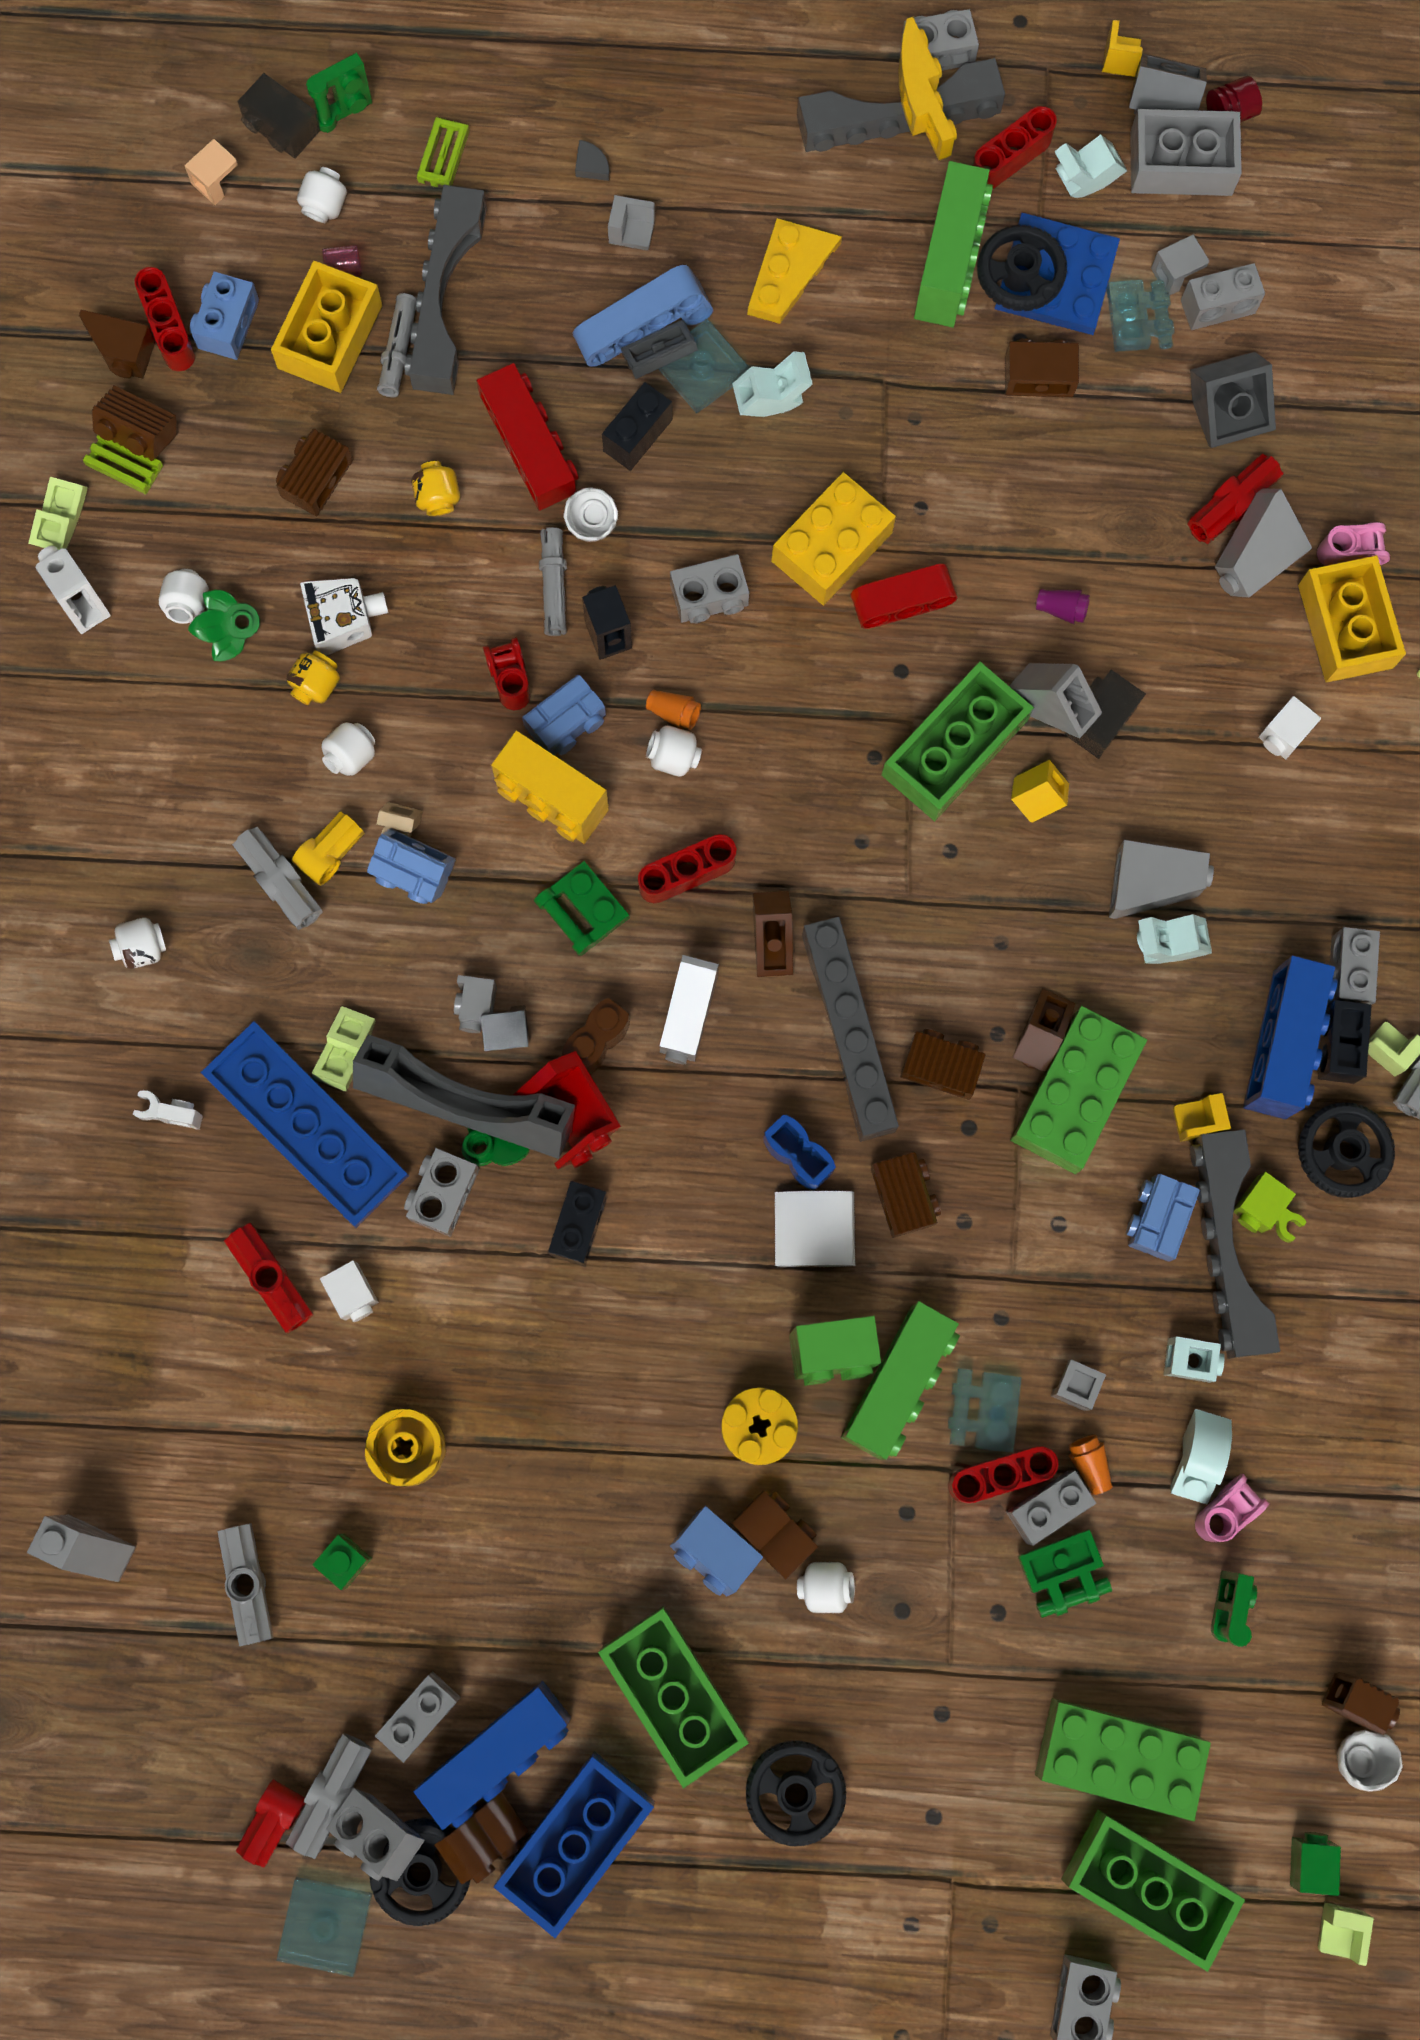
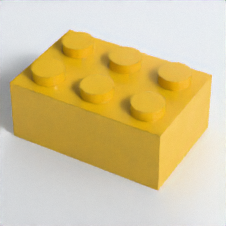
M313 260L271 348L277 368L341 393L382 308L378 285Z
M843 472L773 545L771 562L824 606L893 533L896 516Z
M1378 556L1308 570L1298 587L1325 682L1393 669L1406 655Z
M517 730L491 764L495 778L494 781L497 787H499L497 791L501 796L512 803H515L516 800L520 801L528 807L527 812L532 817L543 823L547 819L557 826L556 831L562 837L571 842L577 839L585 844L609 811L606 789Z

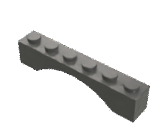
M995 58L963 64L950 79L937 89L942 98L943 112L946 119H951L954 125L975 118H991L1001 113L1005 97ZM833 91L798 97L797 120L806 152L815 150L823 152L835 146L845 144L858 145L865 140L880 137L887 139L900 133L910 132L901 102L885 104L862 102L844 97Z
M443 185L441 198L435 199L434 219L437 220L436 228L429 231L428 250H431L430 260H424L422 280L426 281L424 292L419 291L417 296L416 309L420 316L418 323H413L411 329V344H414L412 355L407 354L405 362V375L410 376L413 390L454 395L459 360L456 347L447 334L443 323V297L448 280L458 262L470 248L482 239L487 211L484 190Z
M840 917L804 925L802 932L803 942L835 1040L859 1141L862 1142L895 1133L899 1125Z
M369 1034L353 1060L354 1089L554 1158H560L572 1133L575 1112L574 1104L541 1093L526 1096H508L470 1088L432 1070L415 1058L403 1046Z
M1237 1130L1201 1134L1194 1139V1145L1190 1146V1157L1192 1165L1198 1167L1200 1181L1196 1182V1188L1200 1192L1197 1200L1199 1203H1203L1205 1218L1201 1220V1228L1204 1239L1209 1240L1211 1255L1207 1256V1267L1209 1275L1215 1277L1217 1289L1216 1292H1213V1306L1216 1314L1221 1315L1223 1328L1218 1331L1220 1348L1222 1351H1226L1227 1359L1280 1352L1275 1314L1260 1301L1247 1283L1239 1266L1233 1244L1232 1219L1235 1200L1241 1183L1251 1167L1246 1131Z

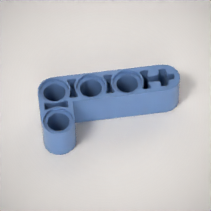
M680 265L670 269L582 322L574 329L572 334L587 365L590 367L598 366L622 353L620 348L661 330L679 318H682L687 325H696L705 321L712 315L713 307L699 279L690 267Z

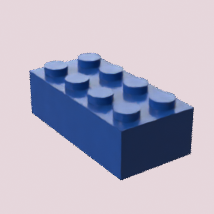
M1291 956L1273 971L1243 1109L1287 1119L1303 1110L1305 1105H1310L1315 1086L1310 1084L1312 1072L1318 1069L1322 1058V1049L1318 1048L1320 1035H1325L1330 1021V1014L1325 1013L1328 1000L1333 999L1338 980L1333 978L1335 966Z
M542 1680L425 1778L413 1792L442 1830L451 1823L457 1829L474 1814V1811L478 1808L475 1804L483 1797L486 1802H489L506 1787L505 1785L508 1783L506 1777L514 1771L517 1776H520L537 1761L536 1759L539 1755L536 1752L545 1745L550 1750L563 1740L569 1731L566 1726L571 1716Z
M594 1751L497 1878L494 1888L556 1939L652 1811L655 1800Z

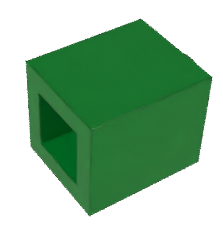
M339 1534L312 1565L337 1588L344 1590L351 1585L373 1558L346 1534Z
M1304 1832V1838L1292 1837L1290 1886L1300 1893L1339 1896L1341 1847L1332 1841H1328V1835L1323 1833Z

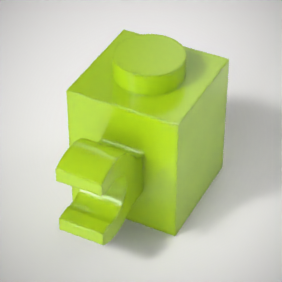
M1267 1172L1258 1175L1234 1207V1213L1239 1216L1238 1222L1249 1231L1264 1233L1271 1230L1274 1224H1276V1233L1279 1238L1289 1243L1294 1241L1296 1237L1287 1231V1223L1291 1221L1299 1227H1303L1307 1223L1301 1215L1287 1209V1206L1296 1194Z

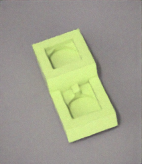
M50 477L42 510L36 509L28 544L42 548L55 546L58 550L67 548L79 520L88 487Z
M341 1006L326 1036L327 1044L312 1071V1079L346 1092L353 1079V1060L367 1035H371L375 1025V1018Z

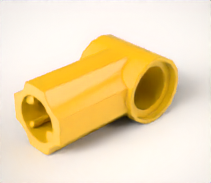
M340 811L315 839H308L298 848L292 858V863L318 885H324L337 872L341 864L340 860L365 833L354 820Z

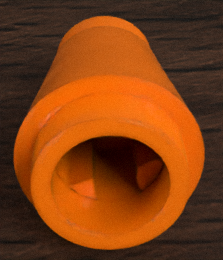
M653 689L647 698L646 709L652 711V713L676 728L691 730L698 721L701 704L696 702L692 696Z
M1097 1435L1086 1436L1072 1442L1069 1445L1071 1451L1069 1458L1087 1487L1090 1488L1092 1495L1101 1494L1113 1488L1105 1446L1103 1442H1099Z

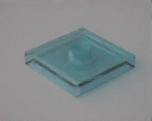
M708 319L690 331L698 351L659 368L661 373L696 414L733 387L732 383L750 368Z
M296 1877L276 1961L353 1977L356 1972L373 1893Z

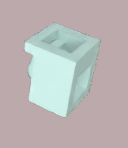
M1177 1336L1168 1338L1164 1376L1208 1383L1216 1382L1217 1376L1222 1375L1225 1361L1224 1354L1220 1353L1221 1344ZM1190 1354L1196 1355L1199 1359V1364L1196 1368H1192L1188 1364Z

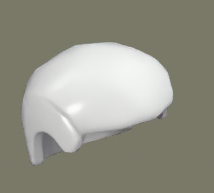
M583 488L568 498L563 517L568 530L576 538L587 542H596L604 539L614 530L618 520V510L614 499L605 491L596 488Z
M1367 1730L1356 1731L1348 1735L1341 1742L1337 1752L1339 1772L1352 1787L1363 1791H1380L1397 1781L1403 1768L1401 1751L1387 1734L1383 1735Z

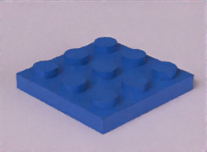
M1021 213L1018 225H1030L1032 228L1042 229L1043 232L1046 231L1052 235V238L1054 237L1059 246L1062 247L1067 261L1066 279L1059 294L1050 303L1041 308L1033 309L1032 311H1013L1011 308L1009 310L996 303L995 309L1094 335L1120 238ZM1013 241L1012 247L1021 244V241ZM1043 249L1039 251L1042 263L1038 274L1043 279L1052 281L1054 278V264L1049 254ZM1016 266L1020 270H1028L1024 266ZM1002 280L1001 288L1003 290L1019 296L1031 295L1030 290L1026 292H1014L1010 290Z

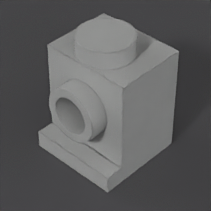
M458 975L457 984L460 990H463V993L456 994L454 1003V1014L459 1015V1030L468 1033H481V1015L493 1013L497 991L496 983L492 979Z

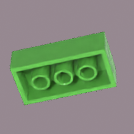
M949 161L914 315L916 320L954 328L956 316H964L993 185L987 184L990 169Z
M979 662L885 762L881 776L935 822L1028 722L1034 707L983 663Z
M1081 1006L1070 1021L1064 1039L1047 1072L1044 1073L1010 1141L1076 1175L1084 1168L1147 1039Z
M919 1301L912 1305L841 1438L879 1460H887L888 1456L896 1457L906 1439V1436L901 1434L906 1422L914 1423L924 1405V1402L919 1400L923 1390L932 1389L942 1371V1368L937 1366L942 1356L946 1357L947 1354L950 1355L958 1342L960 1335L955 1333V1330L959 1323Z
M875 1316L796 1326L789 1334L795 1380L803 1379L804 1386L827 1383L836 1374H841V1381L861 1379L872 1374V1368L881 1364Z
M664 1606L599 1649L600 1657L682 1788H685L749 1744L745 1733Z
M1052 1698L1035 1776L1044 1782L1195 1822L1211 1742L1191 1734Z
M1099 1809L1061 1878L1070 1889L1207 1972L1245 1901L1244 1898L1230 1888Z

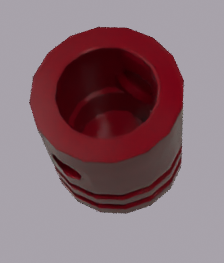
M1248 75L1214 88L1207 93V111L1240 112V123L1260 115L1262 111V97L1256 81Z

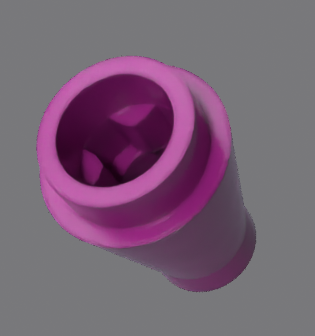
M1040 589L1036 610L1044 611L1071 624H1075V622L1084 623L1090 595L1082 594V590Z

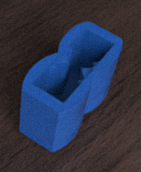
M782 1115L764 1133L763 1141L769 1153L778 1161L789 1165L794 1178L805 1188L815 1191L833 1174L836 1166L831 1155L819 1144L809 1141L805 1129L795 1119Z

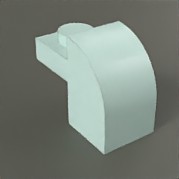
M1101 134L1079 151L1067 143L1054 151L1060 161L1055 169L1070 196L1074 198L1085 197L1099 191L1127 172L1113 143Z
M793 351L774 369L751 366L732 385L740 415L765 417L784 413L803 403L801 394L813 383L805 353Z
M1191 914L1168 921L1154 917L1138 920L1139 931L1137 933L1139 948L1143 952L1145 963L1161 964L1212 954L1206 918Z
M1198 1409L1194 1410L1183 1436V1457L1171 1483V1494L1208 1504L1216 1484L1221 1485L1227 1468L1232 1444L1231 1419Z

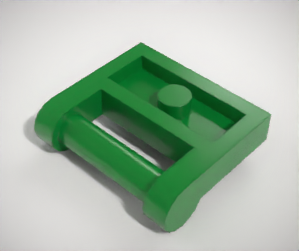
M357 53L311 76L306 83L308 93L314 99L317 111L315 117L316 124L322 132L328 133L333 131L337 126V121L352 113L356 114L363 111L366 106L372 103L364 63ZM330 87L332 88L335 100L331 105H329L327 99L328 88Z
M585 861L550 888L542 891L534 899L536 905L541 910L545 909L574 944L572 948L578 956L588 952L630 918L626 910ZM563 894L593 929L589 934L584 935L556 901Z
M1221 1570L1211 1625V1632L1215 1639L1221 1642H1230L1237 1647L1246 1646L1251 1641L1252 1632L1246 1625L1248 1610L1249 1608H1254L1257 1599V1586L1253 1585V1576Z

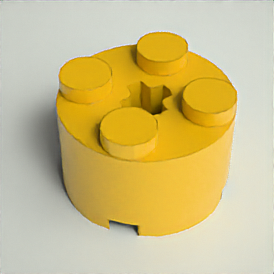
M752 1388L738 1394L726 1407L721 1421L722 1438L727 1449L739 1460L752 1465L771 1464L783 1458L795 1443L798 1432L797 1416L790 1402L780 1393L767 1388ZM754 1416H758L761 1421L767 1420L769 1422V1427L765 1429L766 1436L760 1438L758 1433L751 1434L749 1431V1427L754 1424Z
M396 1409L380 1416L370 1427L365 1445L366 1462L373 1474L381 1481L400 1487L415 1486L429 1480L439 1470L446 1455L445 1438L440 1426L427 1414L412 1409ZM401 1439L413 1441L414 1445L410 1448L412 1452L410 1457L398 1454L397 1451L401 1448L399 1442Z

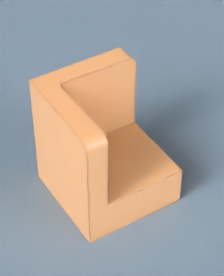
M213 139L184 166L191 184L210 202L216 205L225 197L220 181L238 163L233 155Z

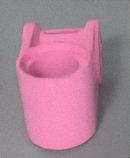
M1368 523L1364 525H1340L1334 527L1317 548L1319 561L1324 566L1377 555L1380 565L1387 563L1390 560V554L1385 551L1383 534L1386 532L1385 524ZM1333 543L1340 545L1343 551L1337 550Z
M1240 1474L1230 1481L1219 1492L1218 1496L1197 1515L1195 1528L1198 1535L1205 1541H1229L1269 1506L1270 1503L1265 1498L1260 1499L1246 1483L1248 1478L1244 1474ZM1214 1514L1220 1516L1224 1524L1223 1530L1219 1535H1215L1209 1525L1210 1519Z

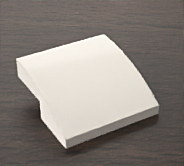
M775 1192V1266H855L854 1192Z

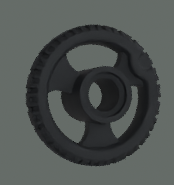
M1030 225L1006 227L993 234L981 249L977 263L979 283L982 289L985 290L986 295L1009 310L1011 308L1013 311L1036 310L1050 303L1062 289L1067 274L1066 256H1064L1065 253L1056 239L1052 238V235L1046 231L1043 232L1042 229L1032 228ZM1011 241H1021V244H1017L1010 249L1006 262H997L991 258L993 253L1003 244ZM1044 249L1053 261L1054 278L1052 281L1045 280L1038 274L1042 263L1040 250ZM1016 266H1024L1028 270H1020ZM1003 279L1004 284L1014 292L1030 290L1031 295L1019 296L1003 290L997 282Z
M1335 1103L1320 1109L1305 1123L1298 1141V1155L1304 1173L1307 1174L1306 1176L1316 1187L1333 1196L1353 1198L1374 1191L1387 1179L1394 1165L1395 1145L1389 1127L1387 1128V1124L1378 1114L1367 1107L1355 1103ZM1334 1117L1339 1124V1133L1326 1141L1323 1151L1313 1149V1139L1317 1130L1325 1121ZM1362 1121L1373 1130L1379 1141L1380 1158L1369 1156V1141L1363 1133L1357 1130ZM1341 1141H1345L1352 1146V1159H1348L1341 1154ZM1329 1166L1340 1171L1356 1167L1362 1173L1364 1182L1350 1185L1341 1184L1325 1176V1172Z
M797 1740L776 1744L760 1755L749 1772L746 1783L748 1811L758 1829L777 1843L787 1846H806L818 1842L836 1827L842 1817L846 1804V1785L842 1771L832 1756L815 1744ZM802 1755L812 1758L811 1767L806 1773L794 1770L778 1777L770 1769V1766L775 1761L786 1756ZM793 1783H800L807 1789L805 1798L799 1803H791L785 1798L786 1789ZM823 1783H832L833 1797L830 1809L823 1820L816 1825L808 1817V1812L811 1811L816 1802L815 1788ZM772 1793L777 1796L782 1810L791 1815V1823L787 1830L776 1826L767 1818L760 1804V1795Z
M411 1819L405 1821V1823L424 1838L425 1841L398 1881L383 1876L380 1881L370 1877V1886L376 1902L394 1920L413 1926L431 1925L445 1919L459 1907L466 1896L470 1880L461 1885L457 1879L455 1886H449L439 1879L442 1873V1863L439 1856L435 1853L437 1848L434 1844L450 1832L452 1828L448 1826L442 1830L433 1819ZM389 1842L384 1847L383 1856L389 1850ZM416 1862L426 1864L430 1869V1879L427 1881H417L411 1874V1865ZM402 1886L407 1893L414 1896L428 1894L433 1906L432 1909L421 1911L408 1909L397 1903L391 1897V1894L395 1889Z

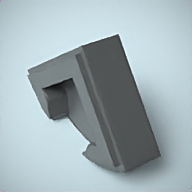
M579 140L575 168L576 177L609 181V165L605 155L595 145Z

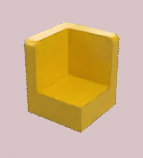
M1112 20L1105 46L1102 72L1135 77L1143 52V48L1140 47L1141 39L1118 36L1120 21Z
M1049 759L1014 778L1011 800L1030 822H1035L1067 806L1069 783Z
M1223 1093L1208 1095L1203 1100L1179 1104L1173 1107L1180 1142L1194 1140L1201 1134L1227 1132L1231 1129Z

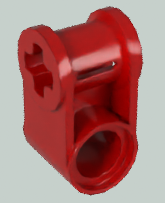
M517 637L512 638L511 643L490 648L488 645L483 646L491 677L494 679L502 705L513 711L525 708L530 701L531 692ZM511 685L522 687L519 692L514 694L505 691Z

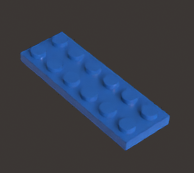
M255 1021L200 1072L355 1228L409 1176Z

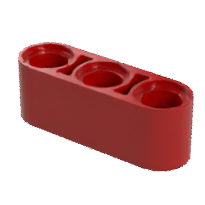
M1037 106L1031 109L976 151L973 166L980 168L989 166L993 168L989 171L987 184L993 185V189L1050 146L1057 123L1054 111L1045 106ZM1009 147H1015V148H1017L1018 150H1013V149H1010Z
M155 267L143 268L135 277V287L157 346L166 365L170 369L185 371L193 365L195 353L172 291L161 270ZM154 287H159L158 290L154 292H149L150 289ZM164 317H170V319L165 322H159ZM182 346L177 352H170L174 347Z
M936 564L868 583L854 589L850 594L861 628L863 629L878 627L938 610L953 604L958 599L946 564Z
M714 835L647 864L638 875V889L641 897L649 903L663 902L728 873L734 867L737 849L734 841L727 835ZM723 848L728 851L730 856L724 861H716L711 857L710 853L714 849ZM688 862L694 864L697 870L694 874L686 876L679 873L677 868L682 863ZM650 877H659L663 880L664 885L658 890H650L644 883Z
M1030 1447L957 1470L949 1478L948 1490L951 1496L958 1502L976 1503L1049 1480L1058 1470V1458L1047 1447ZM1036 1453L1044 1455L1048 1464L1045 1472L1040 1475L1035 1474L1030 1468V1459ZM1000 1464L1007 1465L1012 1471L1011 1481L1005 1486L999 1485L994 1479V1470ZM964 1475L971 1476L976 1482V1490L969 1497L961 1495L957 1486L959 1479Z

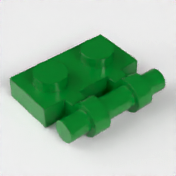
M1089 1529L1017 1556L1031 1593L1043 1589L1047 1590L1049 1599L1036 1603L1041 1618L1054 1613L1058 1617L1068 1613V1608L1086 1601L1088 1604H1092L1100 1600L1099 1596L1112 1592V1587L1107 1577L1094 1581L1090 1571L1104 1567V1564ZM1078 1576L1081 1587L1062 1594L1059 1583Z

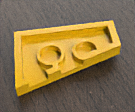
M777 218L750 299L747 315L780 324L802 296L804 289L815 275L817 276L824 267V263L831 253L835 252L841 245L842 236Z

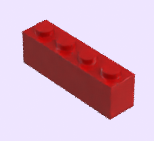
M512 363L477 379L479 396L538 511L567 499L576 493L575 480L579 479L576 468L571 460H564L560 452L564 450L562 442L555 430L549 431L545 423L548 421V416L540 401L534 402L530 394L533 392V388L525 372L520 374L515 364Z

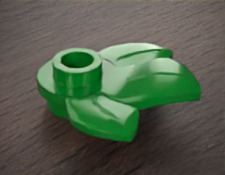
M220 589L206 591L203 593V599L208 610L200 613L192 620L188 631L200 640L213 643L212 658L214 661H226L241 653L245 639L257 632L260 618L254 607L247 603H238L229 592ZM239 615H245L248 617L249 623L241 628L235 624V619Z
M468 1128L469 1134L462 1143V1154L465 1160L477 1166H485L491 1162L500 1166L513 1165L524 1159L530 1152L528 1148ZM478 1146H487V1149L483 1153H475L476 1148Z

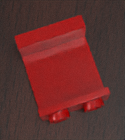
M576 1051L549 1061L513 1094L514 1096H526L541 1093L575 1105L572 1133L568 1139L572 1149L554 1163L557 1169H561L569 1164L577 1168L593 1158L591 1152H597L612 1142L609 1136L621 1127Z

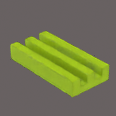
M438 117L435 118L417 174L418 183L425 184V181H428L434 187H438V184L452 186L469 134L468 125ZM442 128H446L447 132L434 172L431 173L429 169ZM455 131H458V135L448 163V167L445 176H443L442 172L454 138Z
M97 435V443H92L89 448L91 453L89 455L86 454L83 458L85 465L146 495L163 467L162 462L156 458L150 461L148 457L144 458L143 455H135L124 446H120L112 440H104ZM105 446L150 467L151 470L105 449ZM102 456L146 479L142 482L99 461L98 458Z

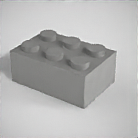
M1138 109L1130 131L1131 193L1232 196L1242 174L1240 112Z

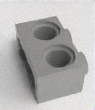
M970 9L962 11L950 10L944 14L928 17H914L918 28H922L925 31L928 39V49L932 58L936 57L939 60L942 71L959 68L963 64L976 61L979 43Z
M1255 263L1189 280L1181 298V303L1190 329L1195 330L1256 314L1265 296V291Z
M738 554L670 571V586L681 623L690 621V623H700L709 619L710 615L722 612L726 615L735 614L749 605V590ZM723 583H731L736 589L732 592H723L719 589V586ZM694 591L700 593L702 598L697 601H690L685 598V595Z
M1343 927L1332 936L1330 965L1335 966L1333 978L1338 980L1333 999L1328 1000L1327 1005L1334 1000L1371 1005L1376 1002L1380 931Z
M435 1148L433 1155L427 1154L422 1162L419 1175L423 1176L418 1190L412 1189L404 1205V1209L408 1211L406 1217L414 1223L451 1237L480 1170L478 1166ZM447 1165L454 1166L457 1170L455 1179L447 1184L440 1183L437 1177L439 1170ZM432 1199L441 1201L442 1210L438 1216L434 1218L424 1216L423 1207L427 1201Z
M1066 1471L1007 1510L1006 1513L1025 1543L1033 1546L1097 1503L1076 1471Z
M431 1672L379 1730L375 1737L404 1763L461 1697L440 1677Z
M353 1788L326 1828L327 1831L337 1838L334 1845L349 1857L353 1858L356 1855L361 1859L363 1863L360 1868L378 1881H380L382 1876L398 1881L425 1841L424 1838L373 1795ZM363 1819L362 1828L360 1832L357 1834L358 1825L360 1821ZM389 1842V1850L383 1856L384 1847Z
M1064 1954L1050 2032L1053 2040H1112L1114 2021L1110 2018L1112 2002L1117 2003L1119 2000L1121 1979L1117 1978V1972L1110 1964ZM1091 1975L1098 1976L1100 1979L1098 1989L1089 1994L1082 1992V1983L1085 1978ZM1085 2016L1093 2019V2025L1089 2032L1085 2034L1075 2033V2024L1078 2019Z

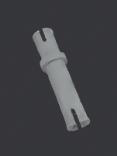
M400 293L396 296V305L386 351L381 354L380 358L383 366L377 390L386 397H397L399 395L402 373L405 370L406 354L417 304V298L406 293Z
M546 528V530L542 529L540 531L542 559L539 561V570L542 571L544 634L548 636H561V634L565 635L567 633L564 571L567 569V561L563 559V530L559 528Z

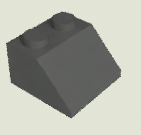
M1142 53L1129 100V108L1135 109V115L1138 109L1199 111L1207 83L1206 68Z
M1252 352L1190 370L1193 405L1210 448L1276 430L1272 364L1258 353Z

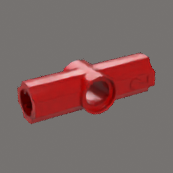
M1261 454L1237 477L1233 475L1224 482L1214 493L1212 500L1187 523L1191 534L1199 542L1209 544L1232 522H1239L1256 493L1261 489H1270L1283 476L1284 473L1281 471L1278 461L1272 456Z
M252 1223L238 1228L224 1240L248 1276L251 1286L259 1292L286 1333L299 1328L314 1316V1313L290 1280L286 1269L279 1264ZM274 1268L277 1272V1281L273 1286L264 1288L261 1284V1275L265 1270Z

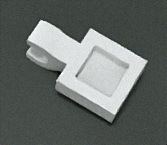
M149 1091L138 1092L140 1098L150 1101V1107L143 1112L134 1110V1116L141 1120H160L164 1123L200 1130L203 1115L193 1110V1103L172 1099L171 1105L160 1103L158 1097Z

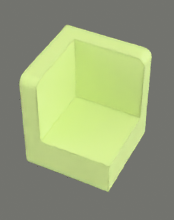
M1384 1022L1369 1038L1368 1054L1395 1077L1406 1071L1420 1055V1036L1417 1034L1408 1040L1390 1023Z
M1324 1902L1318 1950L1322 1953L1349 1958L1358 1965L1366 1966L1374 1918L1362 1910Z

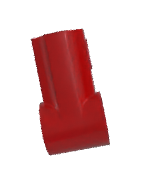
M273 1779L255 1808L257 1813L242 1837L236 1852L249 1863L265 1868L285 1831L290 1830L305 1804V1797Z

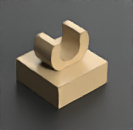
M388 802L379 810L377 824L385 826L382 833L392 828L411 837L412 832L420 825L422 811Z

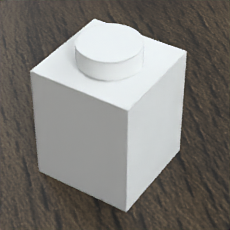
M1293 696L1258 738L1263 741L1265 748L1276 756L1281 755L1286 760L1321 720V717Z
M351 1261L320 1278L338 1315L345 1321L351 1318L353 1322H357L373 1313L371 1307L379 1303L359 1264L355 1261Z

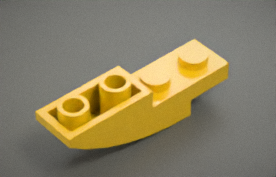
M910 17L906 20L899 59L898 74L901 104L912 136L925 132L938 160H941L952 154L954 140L957 139L956 128L951 119H946L943 112L942 98L937 91L939 78L942 77L939 60L936 57L932 58L928 49V39L925 31L922 28L919 29L914 18Z

